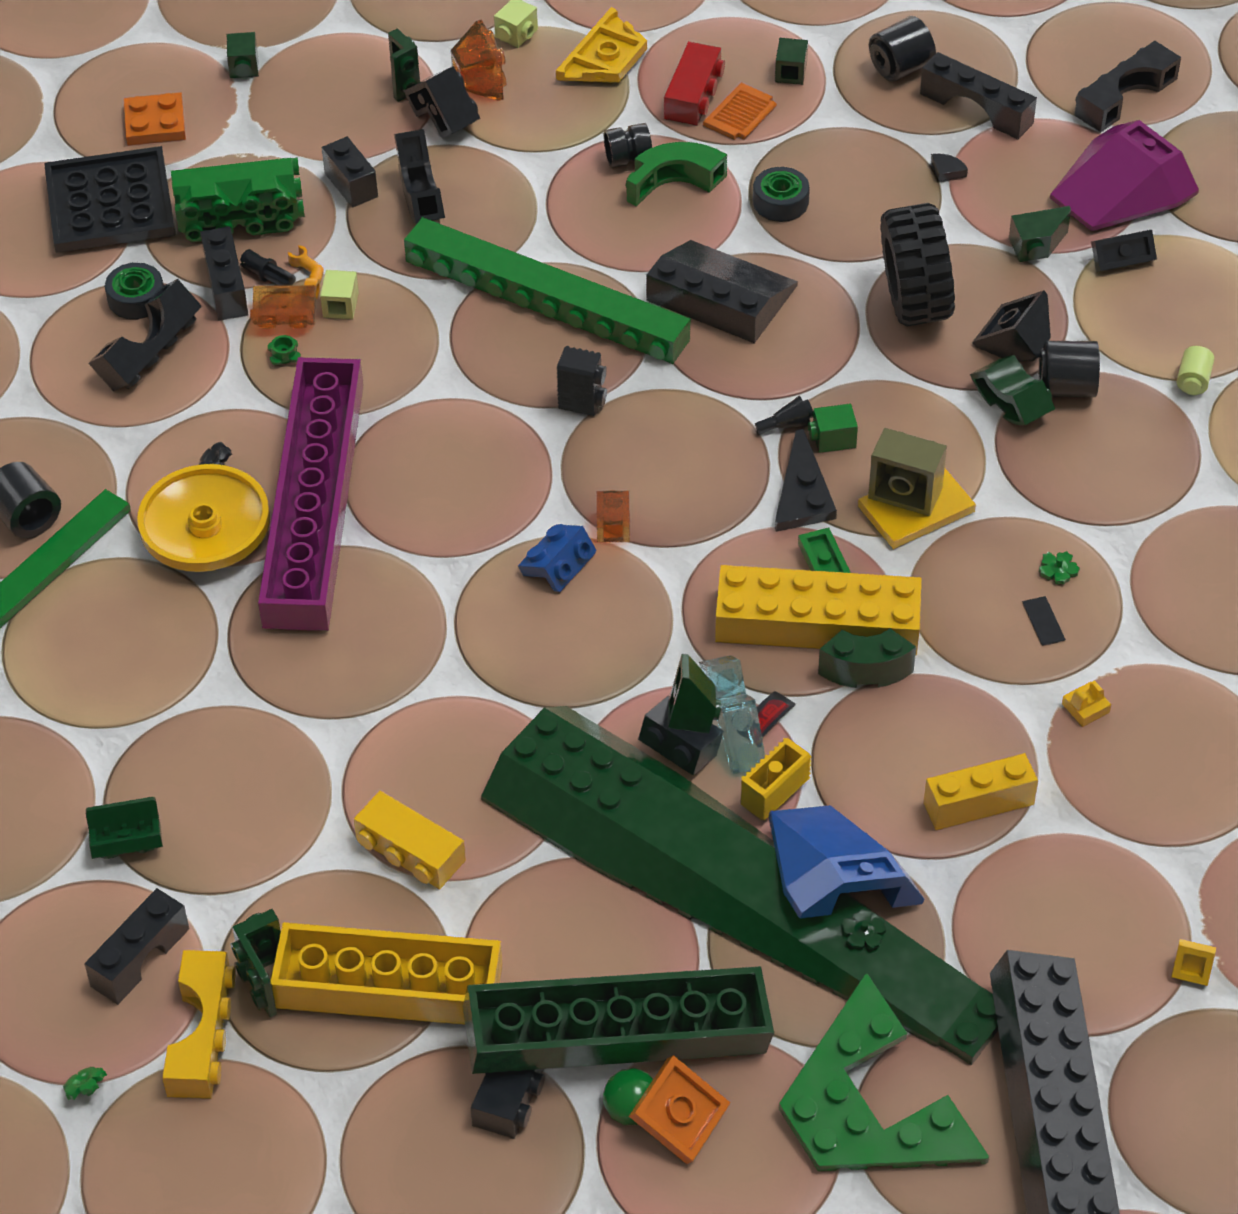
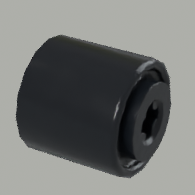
M909 16L873 34L868 44L870 57L875 68L882 77L891 82H895L921 69L936 54L935 43L928 27L916 16Z
M1045 341L1043 350H1040L1038 379L1043 380L1045 386L1050 390L1052 397H1096L1100 377L1098 342Z
M12 462L0 468V520L15 536L20 538H33L41 535L53 525L61 511L59 496L29 464Z

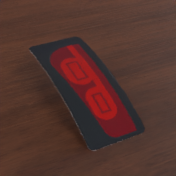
M774 691L747 716L736 731L754 744H759L768 731L796 704Z

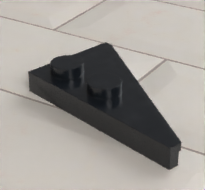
M804 429L796 430L775 519L776 532L837 518V509Z

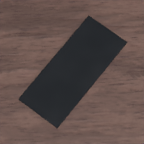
M1046 596L1022 601L1042 645L1066 640Z

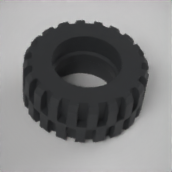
M922 203L887 210L882 214L880 220L881 244L888 288L898 322L908 327L949 319L955 310L954 279L949 246L938 208L930 203Z

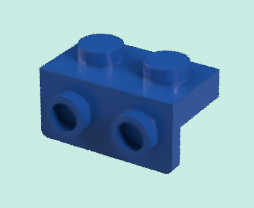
M556 524L549 528L546 536L527 552V556L521 561L518 568L523 576L546 578L554 592H561L594 556L596 548L583 526Z

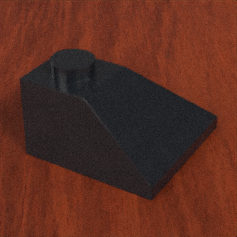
M1043 290L1001 304L973 340L974 346L1000 358L1015 355L1018 362L1025 360L1031 362L1039 358L1044 342L1049 341L1051 338L1048 294Z

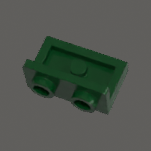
M397 28L388 32L393 95L399 102L407 98L403 92L404 90L420 82L417 46L412 38L405 36Z
M155 797L93 806L85 810L92 859L100 857L111 859L124 853L136 851L146 853L155 848L163 847L161 824Z

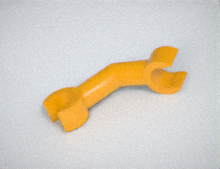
M298 245L299 256L288 252L289 264L293 267H303L310 272L309 278H306L304 287L307 288L305 298L318 299L324 269L308 256L307 249L304 246Z

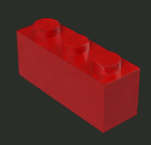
M688 41L664 96V119L697 126L701 116L707 114L709 97L715 95L717 78H722L725 69V60H721L720 47Z

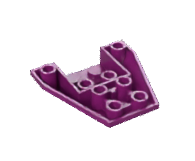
M1136 120L1116 125L1094 138L1052 191L1050 199L1060 207L1070 206L1071 215L1089 230L1094 231L1176 208L1199 193V188L1182 151L1142 121Z

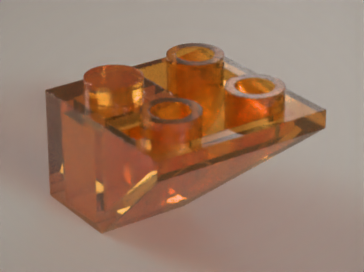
M481 19L476 21L451 49V64L462 75L467 92L499 101L504 99L503 87L507 85L506 77L502 70V65L505 64V56L502 48H497L492 30H487Z

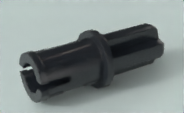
M251 249L246 250L241 255L240 266L252 271L264 282L270 280L280 287L289 290L296 281V277L278 267L274 259H266Z

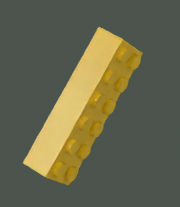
M720 565L715 642L820 649L841 630L853 635L868 637L879 635L891 628L916 646L917 655L922 578Z
M283 922L271 976L275 1007L279 1009L465 1025L463 1003L467 985L500 983L503 965L501 941Z

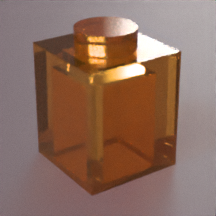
M596 491L597 542H630L629 491Z

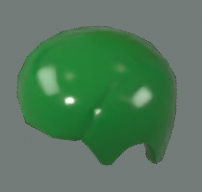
M636 1068L621 1069L609 1078L603 1091V1105L613 1120L625 1126L638 1125L629 1115L653 1080L648 1073Z

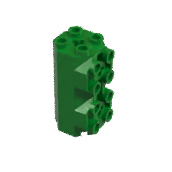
M298 157L172 170V189L175 199L174 205L178 230L184 233L186 239L191 242L202 241L200 231L230 226L233 234V229L239 224L244 226L246 232L251 235L289 231L293 228V222L297 218L305 217L303 199L297 200V197H302L300 177L294 178V175H300Z

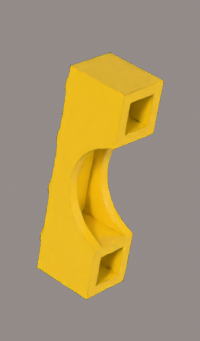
M183 950L178 978L182 1001L196 1007L202 1013V1018L192 1034L177 1043L167 1046L162 1077L167 1097L212 1099L214 1084H220L221 1062H217L218 1053L224 1052L226 1047V1030L222 1029L223 1020H229L231 999L227 998L228 988H234L236 978L235 966H230L226 951Z

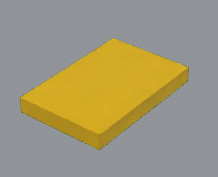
M944 468L942 491L930 516L869 499L868 495L858 499L860 510L892 549L974 513L976 509L975 502L946 468Z

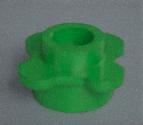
M288 335L275 337L268 344V351L272 353L270 362L274 365L297 362L298 357H301L300 352L297 351L298 341Z

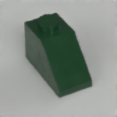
M1070 206L1011 216L1009 239L1019 262L1048 258L1068 233L1071 215Z
M681 654L667 704L668 728L709 734L713 720H719L721 700L716 699V687L712 680L688 654Z

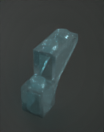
M732 655L699 662V667L715 684L716 699L721 700V712L717 722L719 728L724 731L722 740L731 772L736 774L750 771L752 767H755V763H760V759H764L765 751L756 701L746 694L741 662Z

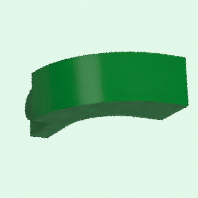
M672 142L652 147L635 158V172L628 176L625 184L627 188V202L638 206L653 190L669 182L690 183L710 193L727 177V154L713 147L693 142Z

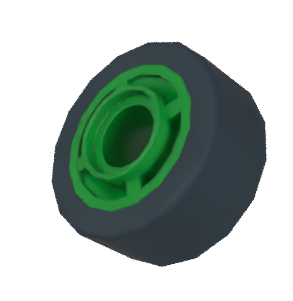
M784 166L772 167L762 171L755 178L753 183V205L759 215L768 220L784 222L799 218L806 212L809 205L810 187L808 179L803 173L794 168Z
M135 262L121 265L112 270L107 276L104 285L110 310L119 317L136 320L149 317L145 304L164 286L161 273L154 266Z

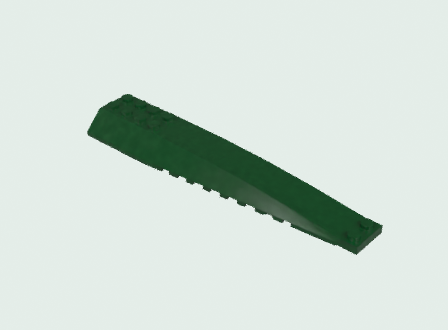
M567 706L544 707L501 752L481 795V800L590 868L630 889L634 886L646 892L648 898L661 905L665 902L679 909V914L690 920L694 917L708 924L710 930L721 936L725 933L739 940L742 947L752 952L756 949L770 956L771 962L783 968L787 965L803 974L804 979L814 984L822 983L833 989V994L847 1001L864 975L868 974L905 1031L934 1046L945 1048L971 1065L998 1032L993 993L984 989L850 894H839L831 915L799 918L783 892L774 842L771 838L673 769ZM864 909L871 912V920L879 918L880 921L886 922L887 930L886 933L881 935L880 947L870 950L864 944L863 949L851 948L846 943L848 937L844 935V930L841 927L845 918L853 919L854 914Z

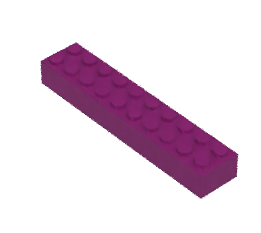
M298 357L258 601L261 624L264 629L329 631L364 386L361 359Z

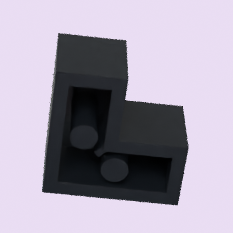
M454 66L436 73L403 91L416 117L427 112L429 113L441 138L454 134L481 119L476 102L469 97L464 87V79Z

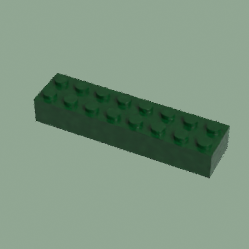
M761 966L467 985L463 1003L472 1074L666 1061L667 1058L673 1055L680 1060L766 1054L774 1035Z

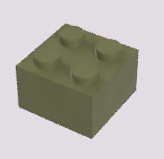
M884 428L871 455L868 498L930 516L943 487L947 445Z

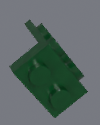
M273 908L263 913H255L248 917L246 921L233 926L235 941L230 943L237 960L234 965L243 983L246 981L250 982L253 988L250 990V994L258 1010L264 1008L269 1018L277 1015L271 981L264 968L275 962L281 933L279 919Z

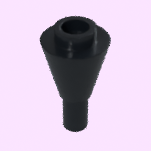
M798 396L775 412L773 416L756 422V430L760 435L776 428L808 426V422H811L810 418H813L812 406L808 399L803 401Z

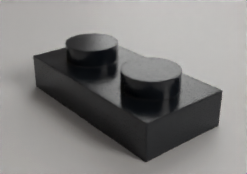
M1152 229L1091 241L1096 272L1157 260Z

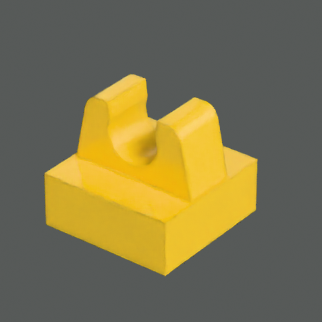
M1095 680L1064 695L1062 705L1082 727L1110 713L1112 705L1104 697V690Z
M1180 939L1171 978L1208 986L1216 947Z

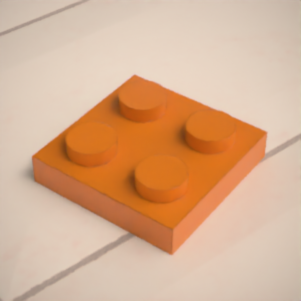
M182 92L124 98L128 146L186 140Z
M673 1055L666 1059L629 1117L684 1163L688 1164L693 1162L731 1102Z

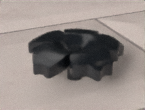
M217 442L213 444L211 449L208 448L203 453L199 465H225L223 462H226L232 455V450L226 447L223 442Z

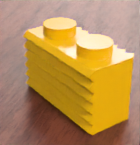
M783 738V742H778V746H774V750L769 751V755H765L764 759H760V763H755V767H752L750 772H746V776H741V805L761 820L768 818L770 811H775L810 779V758H812L810 753L789 738Z

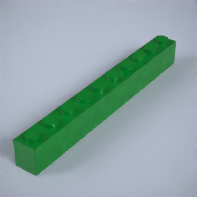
M422 217L404 239L406 262L414 266L427 269L440 276L453 279L466 286L479 289L492 296L505 299L521 307L570 324L575 328L583 329L601 338L609 339L627 348L648 354L656 359L674 364L690 342V318Z

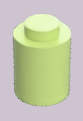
M1191 346L1184 351L1177 377V386L1183 392L1190 395H1198L1208 389L1214 364V355L1209 349L1202 346Z

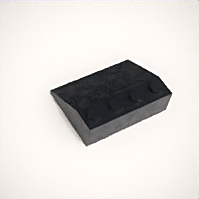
M689 240L661 255L646 274V301L755 344L798 286V281Z

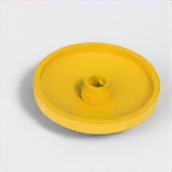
M201 464L179 469L156 482L141 501L137 522L144 547L159 562L178 570L205 572L233 565L251 554L262 542L268 531L270 511L263 488L249 474L230 466Z

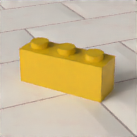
M1026 753L926 778L923 803L935 830H940L1034 805L1038 778Z
M379 791L354 818L356 839L364 848L368 850L374 849L385 856L392 865L396 867L402 866L413 873L420 882L424 884L430 883L439 890L466 861L464 840L382 791Z

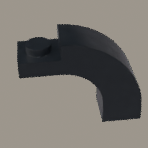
M424 129L394 134L400 178L413 223H418L422 217L429 220L445 218L440 188H437L432 174Z

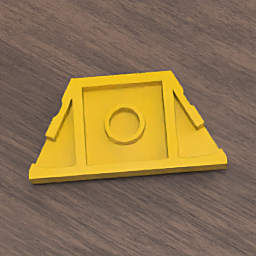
M611 7L556 69V79L559 81L620 82L647 50V40L640 33L636 32L628 21L623 22L618 17V11Z

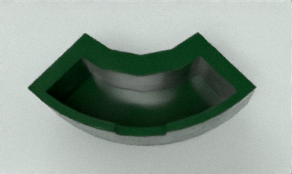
M1015 355L998 359L970 374L976 388L989 406L996 404L1006 413L1003 415V418L1013 424L1026 425L1055 410L1052 394L1045 386L1043 380H1037L1028 375Z
M891 628L879 635L868 637L853 635L841 630L820 648L818 674L831 682L852 688H857V684H878V688L888 686L903 680L914 672L916 646Z

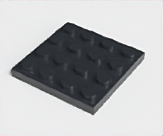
M162 146L44 163L53 242L56 253L176 235Z

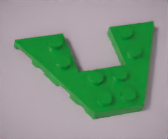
M868 974L864 975L779 1103V1111L817 1171H836L839 1168L862 1170L867 1169L868 1166L909 1168L921 1167L923 1164L947 1166L948 1163L961 1162L988 1163L989 1155L949 1095L884 1130L846 1073L907 1038V1032Z

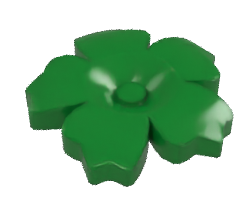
M1068 551L1064 553L1058 552L1056 557L1051 552L1043 554L1042 566L1039 567V572L1047 580L1054 578L1056 584H1065L1070 581V577L1078 576L1080 567L1077 566L1076 562H1072L1073 555L1069 554Z
M88 1067L80 1070L78 1075H72L63 1085L67 1099L75 1100L80 1093L87 1096L92 1095L99 1088L97 1082L102 1081L103 1077L107 1076L104 1069Z

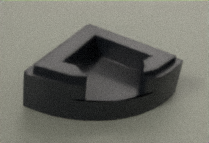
M931 154L930 162L938 181L967 177L968 168L958 158L947 154Z

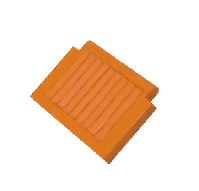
M741 82L703 121V126L734 140L737 137L745 139L777 104L773 101V96Z

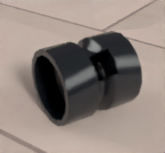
M646 123L630 125L627 131H624L621 127L604 130L605 153L611 168L628 165L629 160H633L635 163V158L638 155L652 148L651 136Z

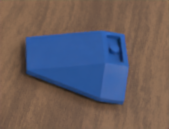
M831 805L770 811L768 817L783 892L799 918L831 915L840 893L880 889L892 908L923 904L924 897L890 851Z

